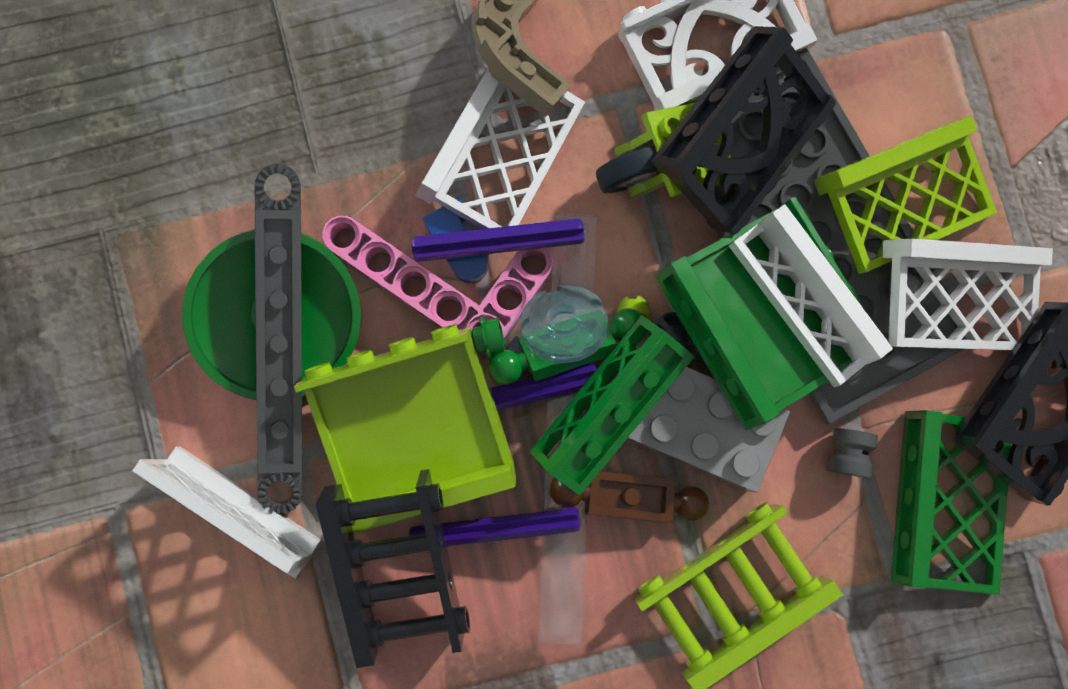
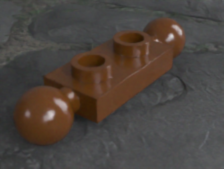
M600 471L580 496L556 478L552 480L550 485L551 498L557 505L569 508L583 500L585 501V515L673 523L674 510L683 519L696 521L703 518L709 509L708 496L698 487H685L679 493H675L676 479Z

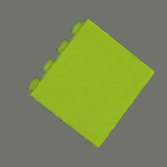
M457 324L445 326L432 331V339L416 343L414 337H410L388 345L390 351L374 356L372 350H367L347 357V365L332 369L329 362L304 371L306 377L299 381L294 388L296 393L303 390L305 392L336 484H342L345 499L350 498L352 502L416 492L415 487L420 471L426 469L430 470L432 483H439L441 486L444 508L515 488L518 476L470 327L458 330ZM421 510L355 520V524L352 526L353 533L421 515Z

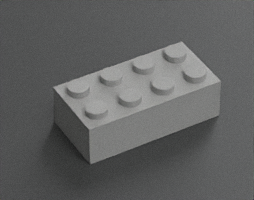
M686 367L627 440L747 492L758 493L790 411L783 409L779 412L778 416L770 421L746 431L717 381ZM619 371L613 374L608 384L612 383V381L617 377Z

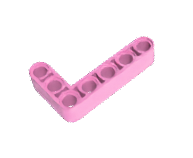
M333 217L325 224L323 229L325 245L341 261L437 327L442 328L457 324L458 330L470 327L473 335V328L480 326L481 317H485L486 321L499 318L504 341L510 336L542 290L553 268V257L548 248L517 251L484 300L478 305L351 217ZM345 229L355 231V239L350 246L339 248L335 245V238L340 231ZM378 253H386L391 257L389 267L382 272H374L369 268L371 258ZM531 255L541 257L545 262V269L537 275L526 273L521 265L526 257ZM412 277H421L426 281L424 292L416 297L406 295L404 293L405 282ZM505 290H514L521 296V304L516 309L505 310L498 305L497 298L499 294ZM448 300H454L462 306L460 316L453 321H445L438 315L440 305Z

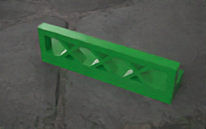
M641 315L534 445L530 453L551 476L580 496L695 356L666 331ZM650 332L649 338L639 349H636L640 341ZM619 371L617 377L612 381V383L608 384V380L613 376V374ZM590 405L589 411L580 419L581 413ZM559 440H562L558 449L549 457V452Z

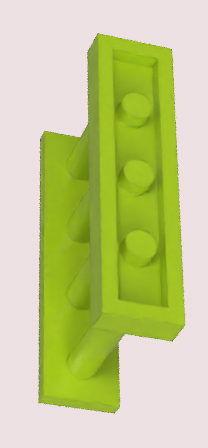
M767 502L759 505L745 516L748 520L747 523L664 579L660 575H656L638 587L640 595L633 599L642 612L652 605L655 607L689 659L686 662L688 668L681 673L692 689L709 688L844 596L834 580L824 576L818 579L817 576L809 574L775 523L788 514L783 505L774 504L770 507ZM760 532L796 584L794 588L796 594L784 603L781 600L775 601L739 547ZM724 556L761 610L758 613L760 619L747 628L744 624H738L704 572L706 568ZM687 581H690L725 634L722 638L725 643L712 652L708 649H702L668 597L669 593Z

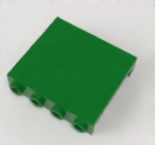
M796 197L789 199L784 204L858 301L855 289L844 278L834 261L833 253L824 245L812 225L808 212L801 207ZM776 210L742 227L737 234H729L687 258L684 256L672 262L655 276L746 431L770 421L778 416L781 410L829 381L729 247L731 243ZM759 235L746 243V246L756 259L769 262V248ZM778 274L777 287L781 293L786 296L795 297V283L789 276ZM804 309L803 322L810 331L821 333L822 319L816 311ZM831 344L830 358L841 371L852 360L842 346Z

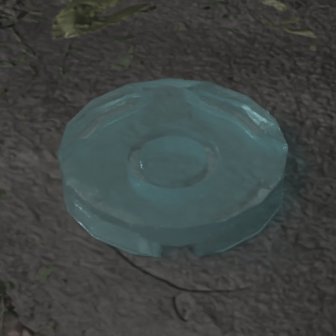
M571 285L557 286V291L549 293L546 290L537 293L525 305L520 317L523 341L529 350L545 361L560 364L578 362L593 355L604 344L609 331L607 312L600 298L585 288Z

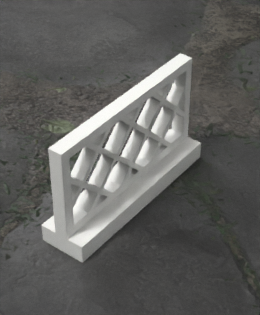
M487 69L415 196L428 204H431L433 200L481 229L502 227L490 219L486 205L507 200L512 216L507 226L519 225L585 101L567 91L560 100L561 103L571 108L566 119L550 122L548 115L545 117L539 113L542 124L523 128L517 108L529 105L523 99L514 100L511 90L501 81L496 80L490 74L489 69ZM504 95L506 102L498 104L501 96ZM508 110L514 130L494 134L490 121L491 114ZM484 128L487 136L478 138ZM560 128L557 136L555 137L553 130ZM545 132L549 145L548 152L531 156L525 136ZM517 138L523 159L503 163L497 142ZM489 144L495 165L475 169L470 154L471 149ZM465 162L467 171L458 173ZM542 162L536 172L534 164ZM526 166L531 181L529 187L512 191L506 170ZM498 172L504 193L484 198L478 177ZM470 179L476 200L461 203L447 195V192L453 182ZM523 197L517 207L515 198ZM477 207H478L480 213H478V212H476L475 210H473V208H477Z
M926 239L883 240L882 258L892 259L889 344L894 347L1013 350L1018 341H1015L1007 327L1017 317L1022 323V336L1037 315L1039 310L1041 266H1052L1053 248ZM908 267L915 268L925 281L914 294L907 286ZM949 270L960 283L950 295L939 283ZM985 272L994 286L983 297L974 283ZM1018 274H1024L1023 293L1017 298L1009 284ZM930 291L933 292L941 303L931 316L928 315L920 304ZM965 293L969 295L976 305L966 318L956 306ZM1001 295L1010 308L999 319L991 305ZM913 312L922 326L912 338H905V319ZM949 314L958 327L946 339L937 325ZM983 315L992 329L981 340L972 327ZM930 335L932 339H926V337Z
M175 447L168 459H140L132 470L295 579L299 577L323 541L285 515L276 514L275 511L272 514L269 513L268 510L270 508L266 507L264 509L262 504L259 503L258 497L182 447Z

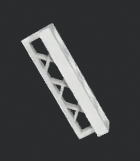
M785 204L729 245L730 249L834 388L842 385L863 366L881 359L893 349ZM759 235L769 248V262L756 259L746 246V243ZM778 274L789 276L795 283V297L786 296L781 293L777 287ZM804 309L816 311L822 319L821 333L810 331L803 322ZM831 344L842 346L852 360L841 371L830 358Z

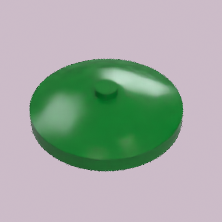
M255 229L243 231L222 241L201 260L188 282L182 306L184 335L187 345L198 365L213 381L224 389L253 400H257ZM301 232L303 379L306 377L304 371L311 367L330 362L333 369L347 363L346 358L351 356L358 340L361 324V307L356 286L344 263L322 242Z

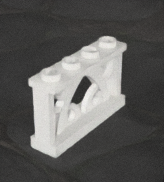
M660 0L659 4L647 10L645 6H640L628 12L620 23L618 37L621 43H623L654 105V111L696 103L725 66L721 59L708 51L698 49L687 51L690 34L701 14L723 17L743 25L732 41L731 57L741 45L742 39L755 26L776 27L766 19L775 8L793 39L791 45L799 54L807 49L810 52L817 42V38L811 26L806 25L794 0H768L767 6L759 13L752 10L757 0ZM683 15L679 26H677L673 19ZM653 28L662 29L665 32V37L662 40L653 39L652 42L661 49L672 48L671 54L658 56L649 53L642 45L643 34ZM686 61H703L708 66V72L705 75L699 76L694 72V67L697 63L686 66ZM670 65L671 91L665 92L653 66Z

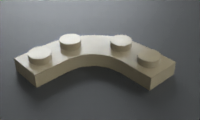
M479 0L473 13L472 32L477 49L487 64L490 74L522 98L529 106L546 117L565 96L572 85L537 58L525 45L519 33L518 21L538 0Z

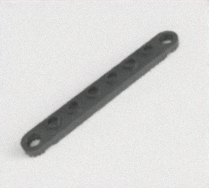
M271 164L259 172L254 185L257 474L259 503L262 504L264 509L266 507L270 508L268 510L269 513L272 514L275 511L276 514L280 515L283 513L288 514L291 510L296 509L302 497V391L296 393L294 388L302 380L301 184L298 175L293 169L283 164ZM272 174H283L291 182V192L282 200L270 198L264 190V183L267 177ZM285 481V483H289L290 487H292L293 493L285 501H274L267 493L269 486L273 482Z

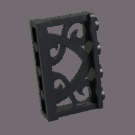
M755 26L650 161L660 173L666 174L703 215L707 220V224L712 229L735 235L750 221L751 215L767 194L775 188L779 178L791 162L800 155L804 145L816 129L825 122L827 115L836 104L834 97L826 93L791 45L793 39L784 27ZM775 64L778 65L786 78L778 80L774 67ZM790 87H794L801 97L798 101L788 98L782 99L781 94ZM752 94L753 96L762 95L753 102L748 101ZM796 102V104L789 111L790 106ZM763 109V130L759 150L745 156L728 158L734 141L733 118L739 111L753 113ZM722 135L721 144H714ZM697 166L708 170L703 185L692 174ZM720 173H723L720 177L719 189L725 197L718 204L715 200L714 190ZM733 183L734 185L727 193L728 187Z
M1045 302L951 439L960 449L969 452L1016 490L1022 498L1046 506L1051 505L1054 499L1062 493L1064 484L1068 480L1067 302ZM1050 365L1053 369L1060 366L1054 373L1050 375L1045 374ZM1064 380L1066 390L1065 420L1046 428L1032 430L1035 408L1030 394L1037 384L1054 385ZM1022 409V419L1016 418L1013 420L1019 410ZM998 441L1012 444L1008 461L993 450ZM1025 446H1028L1025 454L1026 461L1029 466L1034 467L1028 477L1025 476L1021 468V456ZM1039 455H1042V457L1040 458V460L1038 461V463H1037L1036 466H1035V460H1036V458H1037Z

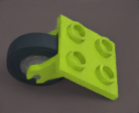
M695 103L650 111L641 115L647 132L630 142L616 147L614 151L617 158L605 163L596 170V178L602 192L615 193L628 189L631 198L666 186L670 198L684 195L666 174L660 173L650 161ZM722 135L714 144H721ZM697 166L692 174L703 185L708 170ZM720 173L716 181L715 187L719 186L720 177L723 173Z

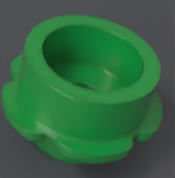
M481 317V326L473 328L474 342L478 354L486 352L487 358L491 360L492 355L506 350L504 335L499 318L486 321L485 317Z

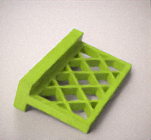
M972 115L943 125L813 179L819 196L826 193L829 195L859 274L869 272L892 261L891 258H882L883 240L901 239L895 236L901 218L915 225L911 239L939 240L997 213L968 136L978 131ZM954 149H957L962 162L960 174L946 167L950 152ZM919 164L933 171L928 188L913 181ZM905 171L904 176L899 173ZM942 177L956 184L951 201L937 194ZM886 178L900 185L895 203L880 196ZM872 185L870 190L865 187ZM966 190L974 194L979 211L972 213L961 207ZM910 191L924 198L919 215L904 208ZM855 193L867 199L861 218L852 214L845 197L846 195ZM934 204L947 210L943 227L928 221ZM876 205L891 212L886 230L871 223ZM867 232L882 239L877 257L869 259L864 246Z

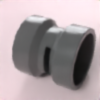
M834 428L832 441L837 446V450L829 458L827 471L871 478L873 464L870 462L869 452L876 449L878 435L851 429Z

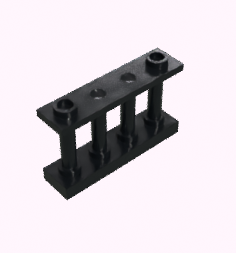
M429 469L420 471L415 487L416 492L352 502L350 498L345 499L342 484L325 486L315 504L356 668L374 666L378 648L383 647L386 641L448 632L452 652L456 653L462 652L464 634L470 633L468 609L466 606H459L439 511L444 509L442 490L439 483H432ZM421 510L426 532L424 534L363 544L360 539L355 540L352 526L355 524V520ZM430 551L435 574L372 584L370 580L365 581L362 567L366 561ZM439 592L444 614L384 624L380 620H374L371 607H374L375 602Z

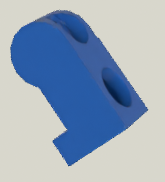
M460 197L456 198V200L463 203ZM443 206L423 217L424 224L431 235L466 231L462 225V222L466 220ZM487 254L446 259L455 276L465 283L479 282L488 272L489 262Z

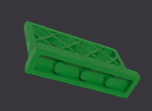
M929 410L905 411L891 582L919 588L930 587L1000 595L1008 484L981 462L966 475L954 459L963 450L955 445L948 451L941 442L942 423L952 424L957 431L966 417ZM998 441L994 451L1008 461L1011 444ZM947 465L959 482L944 494L937 484L938 472ZM986 470L993 479V491L983 498L972 482ZM965 489L976 503V506L962 518L951 501ZM944 508L955 525L940 537L933 527L934 516ZM983 513L990 522L989 534L980 541L969 525ZM962 532L973 548L958 561L947 545ZM941 552L952 568L939 579L929 578L930 560ZM979 556L987 565L985 584L975 583L965 570ZM959 576L962 581H955L954 579Z

